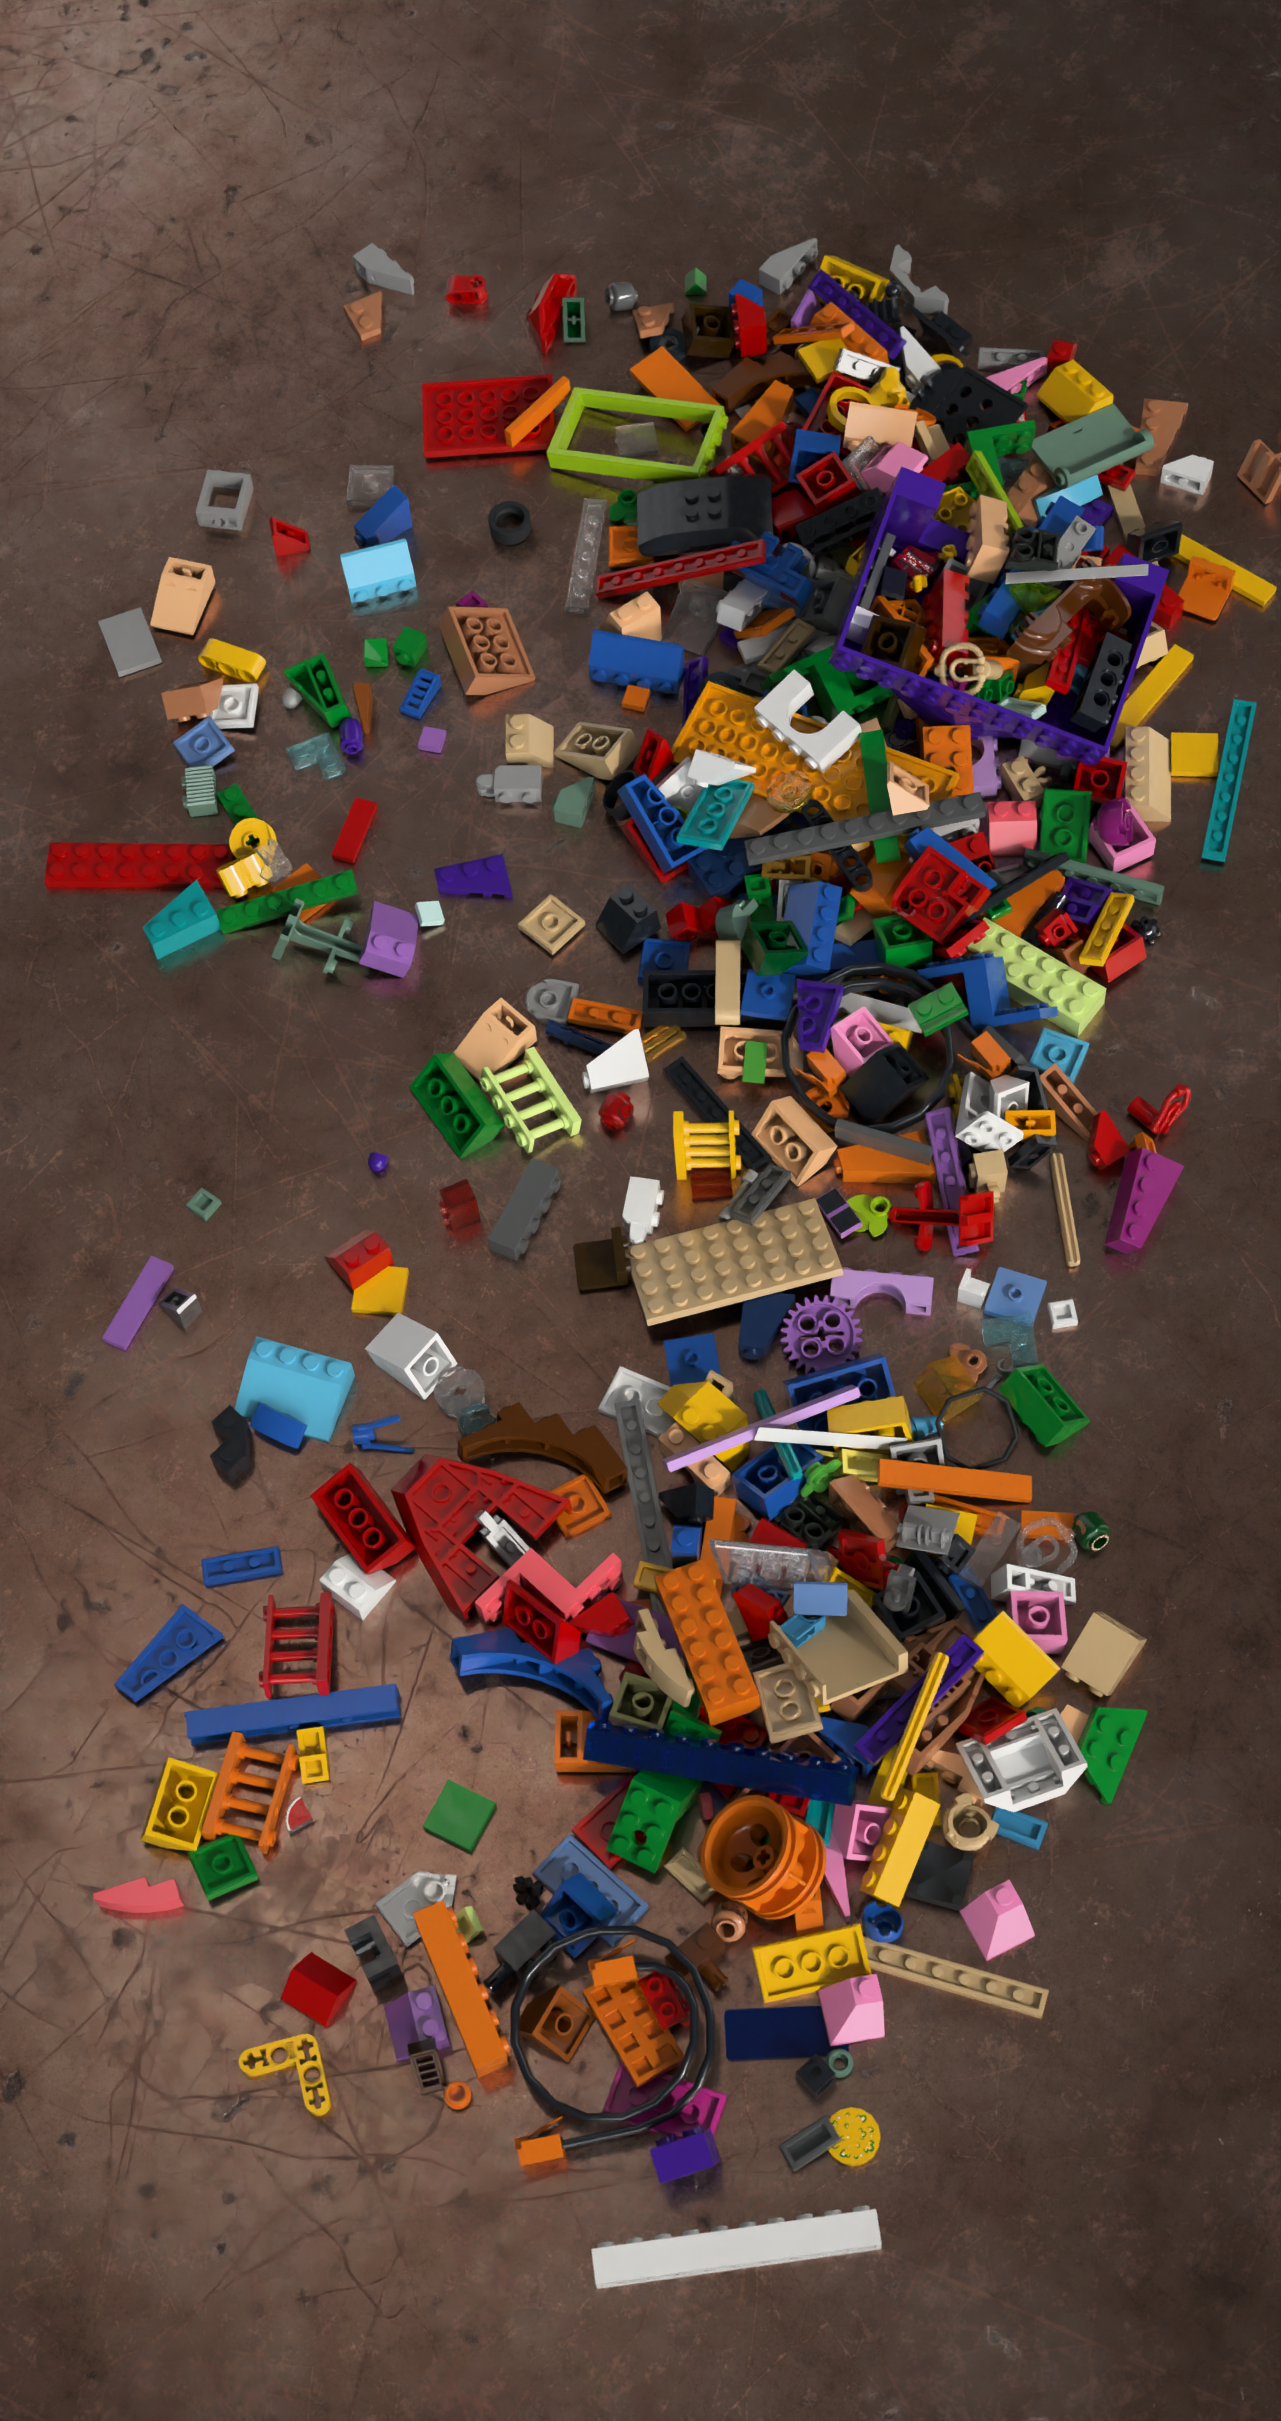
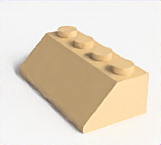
M1126 726L1123 742V761L1128 763L1123 782V797L1129 800L1130 805L1132 804L1143 821L1171 822V741L1150 727Z

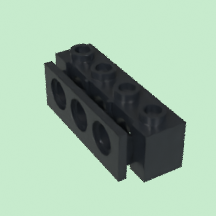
M876 487L795 525L803 547L808 551L812 550L820 558L867 536L874 515L885 497L883 492Z

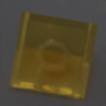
M956 1355L929 1362L913 1383L934 1416L939 1415L949 1397L978 1388ZM982 1393L952 1401L942 1418L943 1424L983 1398Z

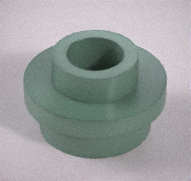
M832 2050L826 2057L825 2063L836 2073V2078L846 2077L852 2071L853 2058L846 2050ZM836 2059L843 2060L844 2067L841 2069L836 2068L834 2061Z

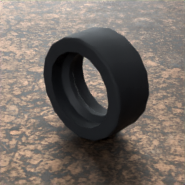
M515 501L501 502L494 506L489 513L490 534L495 541L505 545H514L524 541L529 536L531 519L529 510L523 504ZM514 516L523 520L519 527L511 530H505L497 526L499 520L504 517Z

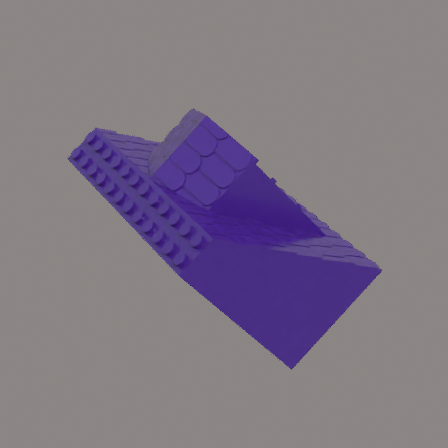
M901 466L874 515L828 663L832 664L839 671L853 672L860 679H871L878 682V685L891 689L893 694L918 714L917 716L929 727L970 725L971 739H978L979 736L1028 739L1033 741L1038 747H1049L1057 750V753L1061 756H1072L1079 759V762L1085 765H1096L1108 752L1169 570L1126 553L1115 565L1148 564V575L1112 577V581L1119 587L1131 606V616L1122 628L1128 630L1126 636H1128L1127 642L1132 644L1129 653L1132 657L1129 664L1124 667V680L1117 687L1116 693L1118 698L1115 704L1110 707L1109 713L1111 718L1105 727L1102 726L1095 733L1069 721L1078 695L1071 689H1069L1066 695L1055 691L1046 706L1047 712L1035 720L996 705L999 701H985L862 654L860 652L863 645L847 639L846 635L860 596L863 597L864 591L862 590L867 577L870 578L871 573H869L873 559L878 557L876 551L880 540L884 541L887 533L896 536L892 548L898 553H901L908 545H912L921 551L942 552L944 546L951 544L955 546L957 553L954 556V560L965 564V559L969 552L966 549V544L970 533L932 519L938 509L946 483ZM944 559L935 579L915 598L921 607L925 595L930 593L946 565ZM1005 562L994 584L989 583L982 599L992 592L994 587L1000 588L997 585L1004 573H1009L1005 568ZM1064 580L1061 582L1059 587L1063 590V593L1070 587L1071 581ZM874 594V597H873V599H872L871 605H872L873 601L875 600L876 596H880V595ZM886 597V599H887L888 601H894V600H895V599ZM903 615V617L915 622L914 620ZM1016 678L1014 691L1018 683L1023 684V679ZM1014 692L1008 695V697L1016 698L1013 696Z

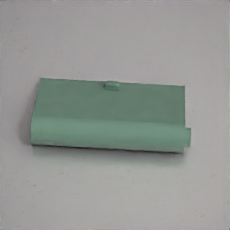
M1113 403L1033 439L1031 451L1052 476L1055 484L1062 489H1066L1154 448V439L1147 429L1136 432Z

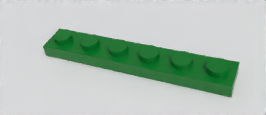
M350 869L216 911L223 934H227L289 915L296 898L305 902L302 908L303 911L359 894L354 873Z

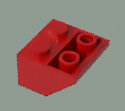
M735 294V304H731L732 317H736V319H732L733 330L737 334L735 336V348L740 349L741 358L767 355L764 308L740 294Z

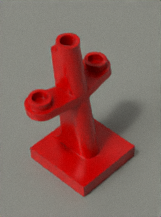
M921 1181L914 1188V1195L918 1198L920 1208L892 1206L888 1212L889 1220L892 1222L920 1224L919 1232L914 1237V1245L920 1251H928L931 1248L933 1225L959 1226V1246H972L993 1241L994 1191H980L959 1195V1209L934 1208L931 1183L929 1181Z

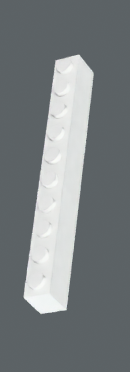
M858 2206L852 2209L853 2212L843 2214L841 2210H830L824 2212V2216L813 2218V2214H801L796 2216V2220L786 2222L784 2218H773L767 2220L768 2224L756 2226V2222H744L739 2224V2228L728 2230V2226L712 2227L711 2232L700 2233L699 2230H687L682 2232L683 2236L671 2237V2234L655 2235L654 2240L643 2241V2238L638 2237L627 2239L626 2244L614 2245L612 2241L598 2243L597 2248L591 2249L595 2284L597 2289L878 2250L881 2249L882 2243L876 2209L870 2210L869 2206Z

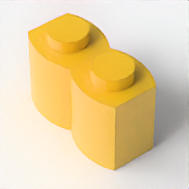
M258 849L216 869L227 895L230 897L235 896V898L247 894V889L255 885L258 888L269 882L268 878L272 876L261 851Z

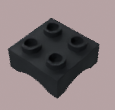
M926 1840L911 1876L907 1897L960 1911L974 1853L946 1848Z

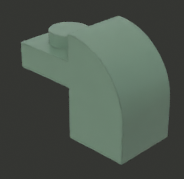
M754 898L746 901L740 899L732 905L719 909L716 915L715 926L720 940H740L742 942L749 922L747 918L759 906Z

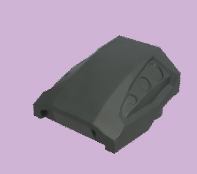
M1020 527L1017 531L1013 530L1008 544L1010 552L1006 558L1005 568L1027 571L1057 570V556L1061 534L1041 529L1031 530L1027 527Z
M811 1493L807 1497H802L801 1494L797 1496L792 1504L774 1519L773 1523L807 1543L808 1545L801 1557L812 1558L826 1541L846 1525L848 1519L842 1518L816 1495Z

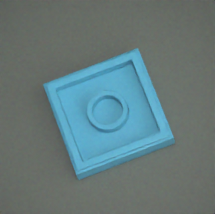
M1043 1027L1028 1063L1031 1067L1038 1068L1039 1075L1056 1063L1068 1079L1074 1083L1090 1043Z

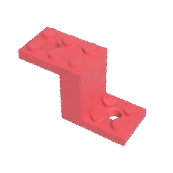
M530 1548L475 1601L479 1620L487 1627L491 1622L495 1623L502 1617L506 1584L511 1579L541 1599L542 1602L569 1622L603 1599L610 1590L615 1591L623 1581L621 1559L612 1553L575 1588Z

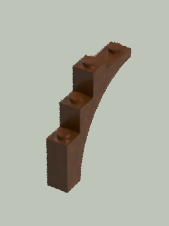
M779 351L764 366L747 357L744 358L714 385L711 390L712 397L720 406H724V410L730 414L743 403L764 394L775 380L782 384H787L791 388L809 386L824 389L828 379L817 384L800 358L795 360L792 356ZM845 373L841 374L855 382H858V379H856V377Z
M520 1402L511 1406H505L497 1412L496 1423H490L483 1429L472 1434H466L458 1440L457 1456L462 1463L479 1456L499 1452H527L558 1459L578 1469L590 1478L604 1494L627 1483L628 1468L596 1425L582 1428L573 1435L557 1413L550 1417H544L537 1423H534Z

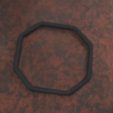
M987 1387L976 1388L949 1397L935 1420L938 1436L942 1440L944 1457L947 1461L960 1468L979 1470L1004 1462L1008 1459L1019 1438L1009 1400ZM986 1392L1005 1403L1014 1436L1003 1457L970 1467L949 1456L940 1422L952 1401Z

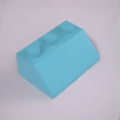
M406 538L340 554L344 579L351 603L362 602L366 599L386 596L390 593L406 591L417 587Z

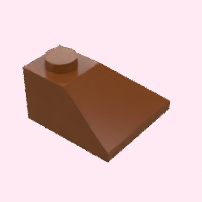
M556 1985L527 2004L520 2016V2034L535 2045L569 2063L593 2022L595 2015L591 2009L562 1986Z

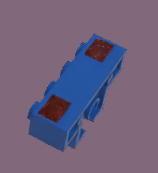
M764 531L760 539H764L766 542V562L729 571L803 608L814 591L809 579L800 574L808 560L802 557L804 554L802 549L788 543L786 549L779 543L780 540L777 536ZM734 540L731 546L741 543Z

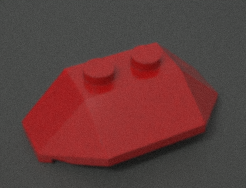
M554 273L544 284L541 292L536 294L534 306L527 313L530 332L542 353H547L563 320V297H574L577 291L576 275Z

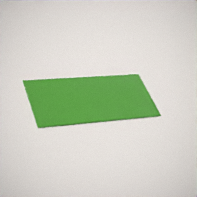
M746 1041L742 1082L764 1084L768 1043Z

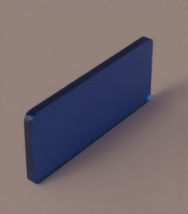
M821 2005L729 2009L724 2013L726 2058L729 2061L809 2058L815 2053L820 2057H827L835 2049H844L849 2052L848 2044L830 2047Z

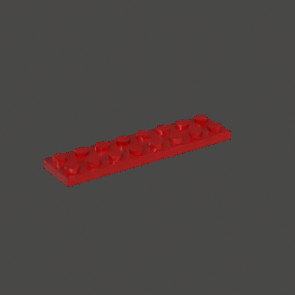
M50 842L44 883L46 887L187 888L197 879L202 889H224L216 869L234 861L235 857L231 852L229 844Z

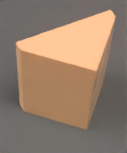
M889 761L887 764V787L893 815L927 810L930 806L929 785Z

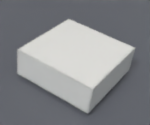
M1073 1299L1048 1303L1047 1307L1052 1329L1078 1325Z

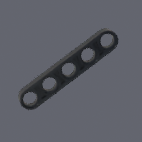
M810 799L803 803L801 812L804 821L809 827L834 822L818 800ZM811 807L819 809V812L814 816L806 814V811ZM852 845L843 846L839 850H826L856 891L866 892L872 888V873ZM848 858L856 860L855 865L852 867L844 866L843 862ZM864 875L869 879L865 884H858L855 882L856 878Z

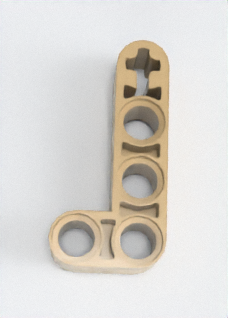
M716 940L715 1025H740V940Z

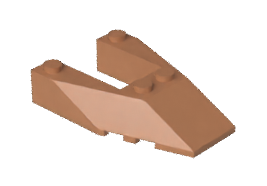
M953 1619L930 1628L926 1633L919 1636L912 1635L905 1638L901 1644L908 1651L907 1673L834 1701L830 1708L845 1721L853 1723L892 1686L904 1695L929 1670L935 1653L941 1652L944 1654L963 1634L970 1639L974 1635ZM974 1666L929 1710L905 1770L912 1777L932 1759L968 1717L985 1678Z

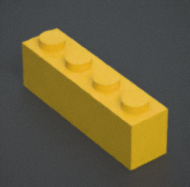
M903 1788L900 1789L899 1794L894 1799L893 1809L889 1819L884 1824L882 1836L873 1851V1858L868 1870L863 1875L862 1885L859 1889L880 1901L897 1907L900 1906L941 1805L917 1792Z

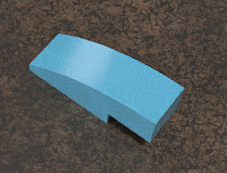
M1098 475L1066 489L1056 486L1033 499L1038 520L1041 516H1047L1045 511L1051 501L1056 503L1060 495L1079 506L1086 504L1103 495Z

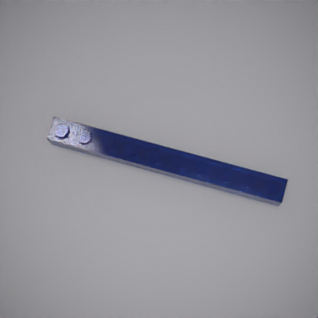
M604 1719L592 1721L586 1730L583 1760L852 1806L855 1800L859 1767H854L852 1763L847 1761L825 1762V1758L819 1756H810L807 1759L798 1757L797 1753L789 1751L779 1754L771 1752V1749L766 1747L744 1748V1744L730 1742L726 1745L718 1743V1740L714 1738L697 1740L692 1739L691 1735L685 1733H676L675 1736L664 1734V1731L661 1729L651 1728L645 1731L638 1729V1726L633 1724L616 1726L611 1725V1721Z

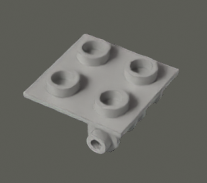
M908 1505L903 1523L898 1524L897 1533L899 1537L896 1547L948 1555L960 1513Z

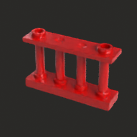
M779 422L708 471V475H729L732 472L730 467L735 464L737 467H741L745 474H755L748 463L749 459L747 457L753 452L755 456L758 455L776 483L771 488L772 493L788 483V477L783 479L764 450L766 449L764 444L769 440L772 444L774 443L787 464L790 465L792 454L782 440L783 436L781 434L782 431L787 429L784 422Z
M331 1592L320 1593V1603H316L315 1606L276 1608L274 1596L268 1595V1604L263 1606V1620L266 1622L263 1671L259 1672V1687L264 1688L266 1698H271L272 1684L312 1683L317 1685L319 1696L330 1695L334 1618ZM316 1617V1619H319V1625H314V1628L276 1629V1618ZM315 1638V1641H318V1647H313V1650L274 1651L275 1640ZM313 1660L314 1663H317V1668L312 1669V1672L273 1674L274 1662Z

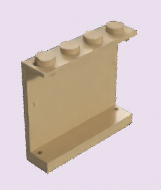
M854 1589L848 1591L847 1615H827L824 1629L820 1630L798 1649L783 1633L781 1627L773 1620L770 1621L768 1638L771 1647L779 1651L785 1664H789L793 1668L798 1680L806 1684L810 1694L816 1697L823 1706L908 1672V1651Z

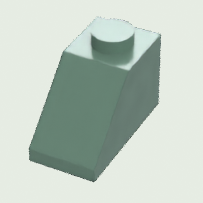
M588 777L560 790L558 798H554L551 805V812H554L555 822L582 828L596 791L594 777Z

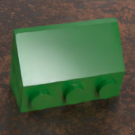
M1044 1364L1016 1368L998 1388L1019 1414L1020 1420L1029 1426L1034 1432L1037 1441L1045 1447L1061 1443L1090 1422V1419Z

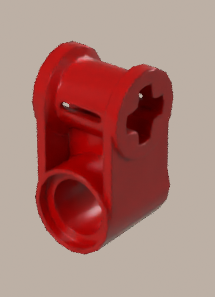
M480 275L450 276L447 282L446 300L455 305L484 303L488 299L484 277Z

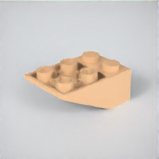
M169 557L161 574L150 625L193 635L215 585L212 566Z
M500 998L482 1014L454 1054L464 1068L480 1082L484 1067L488 1066L493 1075L501 1073L537 1041L535 1026L503 998Z

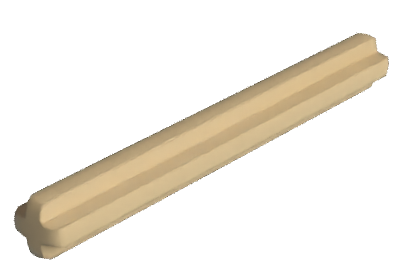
M1052 1153L1049 1161L1066 1263L1069 1267L1078 1266L1081 1259L1062 1153Z

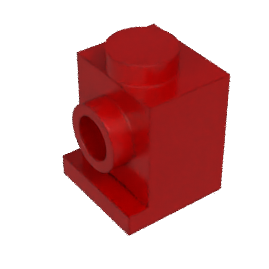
M1056 908L1034 926L1039 934L1037 938L1041 944L1056 948L1071 933L1078 931L1067 912Z

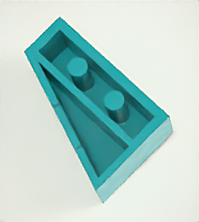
M197 879L142 927L146 940L157 960L221 930L217 914Z

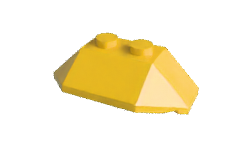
M709 1381L673 1385L657 1403L660 1408L701 1444L748 1425L747 1414ZM749 1441L714 1456L734 1472L750 1454Z

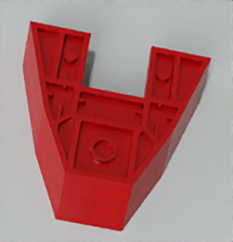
M425 1454L390 1489L405 1530L416 1545L415 1551L447 1607L465 1623L469 1620L467 1612L475 1605V1601L499 1579V1575L463 1545L481 1527L474 1516L481 1509L490 1516L498 1509L536 1541L564 1511L570 1515L572 1510L570 1500L491 1469L430 1454Z

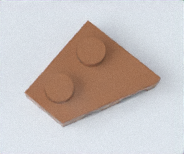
M381 291L343 306L346 316L361 341L381 334L383 302Z
M673 303L652 307L643 306L637 310H632L633 320L640 338L661 335L665 326L669 322V314L674 313Z

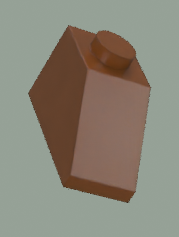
M1068 936L1056 948L1046 947L1043 944L1039 946L1043 952L1081 974H1084L1087 968L1091 966L1080 964L1079 956L1085 946L1082 939Z

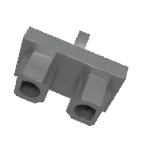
M900 1564L897 1571L891 1569L883 1604L892 1611L903 1610L908 1613L916 1583V1578L913 1577L915 1573L913 1567Z

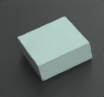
M439 901L416 902L415 910L420 926L443 925L445 919Z

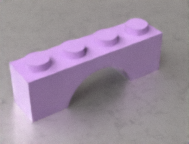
M979 736L978 739H971V744L978 748L982 754V758L972 765L974 793L981 792L982 799H997V789H1001V775H996V770H999V756L994 755V751L998 749L997 737Z
M842 1267L843 1275L834 1277L831 1280L830 1303L835 1298H838L837 1305L839 1307L847 1303L846 1308L855 1309L860 1300L865 1296L873 1293H886L895 1297L902 1304L905 1313L931 1316L933 1277H928L924 1274H916L914 1276L903 1275L900 1272L879 1273L872 1269L857 1271L848 1267Z

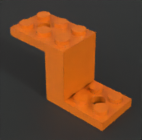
M918 717L920 759L943 768H952L955 772L959 773L960 779L950 798L974 793L970 725L929 727Z

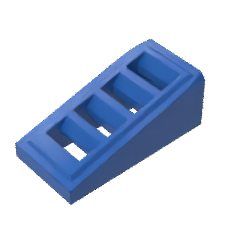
M420 668L399 711L420 720L442 686L440 676ZM410 703L419 706V708L410 706Z

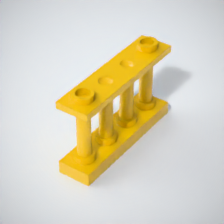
M734 1110L729 1111V1123H689V1121H684L683 1111H673V1138L677 1180H687V1170H692V1168L731 1167V1179H736V1170H741V1155H736L735 1135H739V1120H734ZM690 1133H729L721 1135H690ZM722 1144H729V1145H730V1146H695V1147H691V1145H722ZM692 1156H730V1158H691V1157H692Z

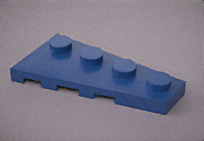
M182 1604L114 1685L136 1703L224 1636L219 1630Z

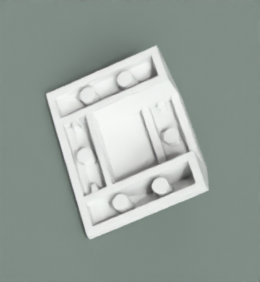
M1057 1708L1027 1718L1025 1722L987 1745L972 1738L956 1743V1748L984 1802L1012 1812L1064 1795L1087 1768V1762Z

